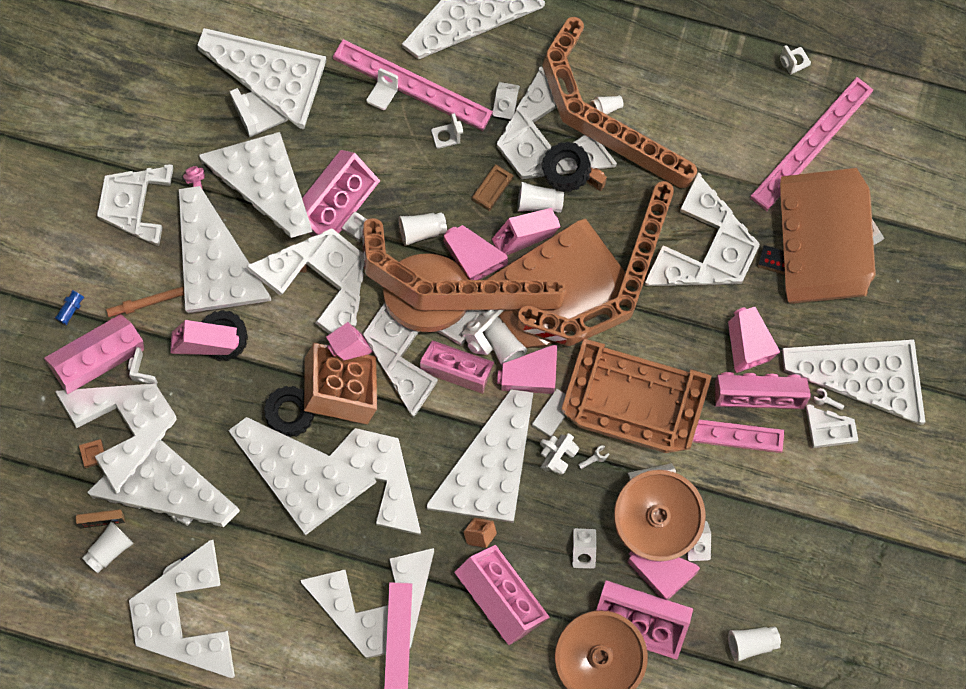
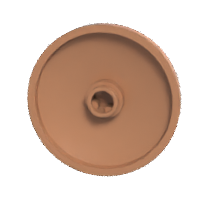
M418 254L400 261L401 264L426 280H469L463 269L456 262L441 255ZM383 287L384 303L389 314L401 325L415 331L435 332L446 329L457 323L467 312V310H418Z
M651 470L637 475L622 488L614 507V524L620 540L632 553L649 561L664 562L683 556L697 544L705 526L706 514L701 495L689 480L672 471Z
M597 610L576 617L564 628L556 644V669L567 689H636L641 683L647 668L648 653L642 634L630 620L615 612Z

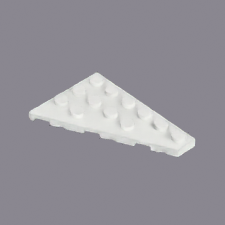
M441 0L402 43V48L419 60L537 11L545 6V1Z
M203 29L198 43V50L296 126L301 129L305 128L326 64V56L210 29Z
M280 132L199 155L202 164H206L216 176L221 177L222 181L242 194L243 198L251 202L263 215L271 218L274 224L282 228L288 236L292 238L312 232Z
M197 186L179 189L186 312L193 313L271 301V296L261 280L246 269L250 263L202 188Z
M914 340L782 349L784 372L791 375H800L801 378H807L809 382L918 425H924L925 415Z
M244 418L228 430L305 535L377 482L373 476L250 418Z
M162 440L156 442L151 449V453L141 465L136 467L133 476H129L121 486L118 494H116L105 475L87 492L93 499L100 498L111 503H122L125 506L138 509L140 507L157 513H167L170 516L184 519L187 517L202 523H212L220 527H224L240 511L236 505Z

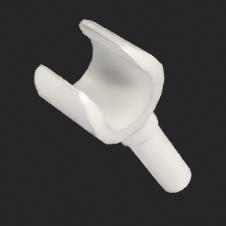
M817 389V393L823 395L824 398L819 399L814 396L816 404L823 405L826 403L843 410L844 405L827 397V392L824 389Z
M599 446L593 456L578 464L580 469L595 461L604 462L609 453L601 456L599 452L605 446Z

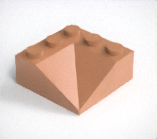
M313 343L305 357L304 411L368 425L377 410L376 356L364 355L343 360L338 355L334 356L327 345Z

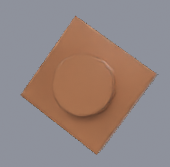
M591 168L590 178L586 183L601 192L606 184L607 177L601 170Z
M102 440L79 445L84 467L89 468L99 465L95 456L104 452Z

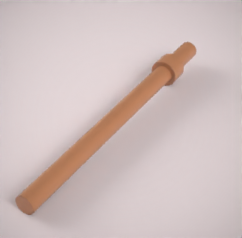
M184 286L135 301H124L122 305L106 309L108 317L122 313L127 315L135 312L134 310L183 296L185 295Z

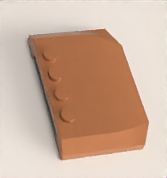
M850 168L781 176L780 191L785 283L789 304L865 297L876 271L870 188L858 169Z
M583 219L572 224L487 280H560L566 286L562 307L559 309L541 310L570 319L617 298L626 273L589 222ZM504 310L498 316L502 323L506 324L512 334L526 348H545L553 343V341L521 331L517 327L519 310ZM550 323L543 324L547 329L553 328V325ZM565 330L564 333L567 334L571 330Z
M584 338L561 411L582 429L663 453L690 450L712 376L691 369L690 372L611 350L605 348V344Z

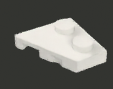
M813 405L806 406L813 448L858 442L854 419L838 416L836 413L828 410L826 412L814 408Z

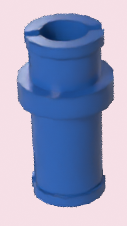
M72 290L69 297L64 299L65 303L57 316H55V319L67 325L76 309L79 310L81 307L80 303L84 297Z

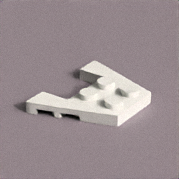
M169 164L164 165L162 168H147L145 171H129L105 176L97 215L98 219L155 246H159L162 225L142 223V212L147 185L150 183L170 186L173 165Z

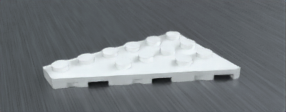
M511 389L427 504V510L514 523L533 392Z

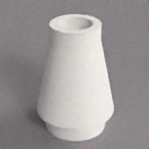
M620 95L595 97L594 100H591L590 106L607 115L619 108H623V99Z

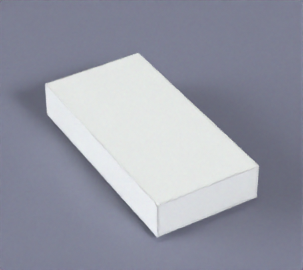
M556 389L532 424L534 428L550 438L566 416L561 411L566 394Z

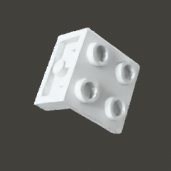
M238 88L230 91L232 102L249 137L288 120L255 93L250 92L241 95Z

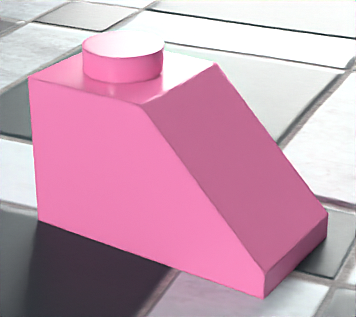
M349 322L326 336L330 343L328 345L330 352L334 356L338 355L343 360L368 355L373 352L363 334Z

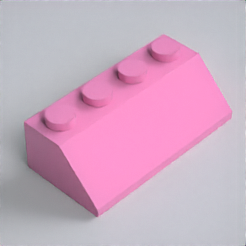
M340 150L302 198L312 228V232L309 233L310 235L317 236L329 229H334L339 234L354 211L356 212L380 182L355 153Z
M120 314L46 356L44 360L68 395L133 357L137 347L144 351V344L132 323Z
M724 372L721 375H717L715 380V407L804 409L810 399L807 378H801L800 375L796 374L778 377L777 374L756 376L755 373H745L743 376H739L731 372Z
M496 545L469 557L455 571L460 582L466 587L474 601L478 603L508 645L522 639L550 618Z
M607 580L605 581L596 611H611L624 616L638 628L644 638L647 650L676 660L678 659L693 612V608Z

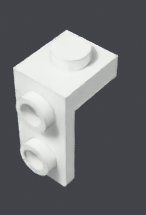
M482 310L481 314L467 325L462 335L468 342V348L473 353L488 355L493 350L482 332L504 310Z

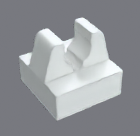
M354 211L342 227V231L360 242L362 240L363 225L367 219Z

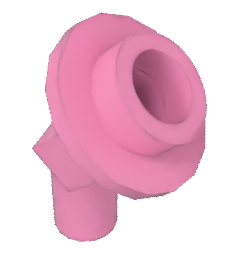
M197 166L188 168L183 175L186 183H193V187L200 186L202 188L201 180L205 178L203 168H198Z

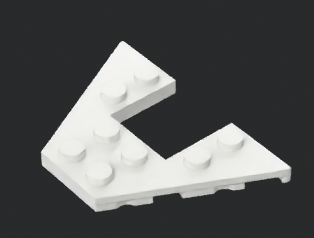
M542 66L519 103L514 116L506 126L505 132L497 142V148L521 179L544 177L542 160L546 155L545 153L551 149V145L534 124V122L557 108ZM586 135L573 142L577 143L578 146H582L584 151L587 152L591 168L607 169L616 167L617 163L601 143ZM572 158L561 159L556 166V170L559 174L574 173L577 169V162Z
M700 173L697 174L680 212L719 229L705 260L701 263L666 246H662L645 281V286L742 284L760 244L748 233V229L743 223L741 224L736 219L732 210L724 201L720 200L716 191L709 187Z
M329 229L322 234L292 245L246 267L248 271L281 296L306 263L339 290L315 324L328 334H331L347 322L353 327L356 326V315L360 302V287L363 281V267L365 266L364 254L334 229Z
M384 303L363 336L409 413L414 418L437 384L438 379L402 358L419 331L406 328L398 323L389 314ZM467 310L457 323L437 332L462 346L466 340L462 332L472 320H475L481 314L482 310Z
M155 383L76 389L68 395L65 390L56 391L59 401L76 428L117 408L133 433L134 437L95 456L97 463L116 494L120 492L121 486L129 476H133L136 467L145 461L156 442L164 437L166 430L171 428L177 420L175 413Z
M355 428L330 456L373 476L375 480L387 482L376 522L377 526L420 536L421 531L399 439Z
M214 540L208 541L131 598L129 604L136 646L233 678L235 675L228 631L183 638L176 597L178 592L220 586Z
M434 548L390 559L395 583H412L410 648L423 601ZM345 570L301 580L302 585L366 659L386 654L388 606L355 613Z

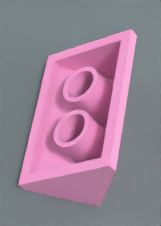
M432 340L421 359L420 369L433 377L483 394L494 362Z

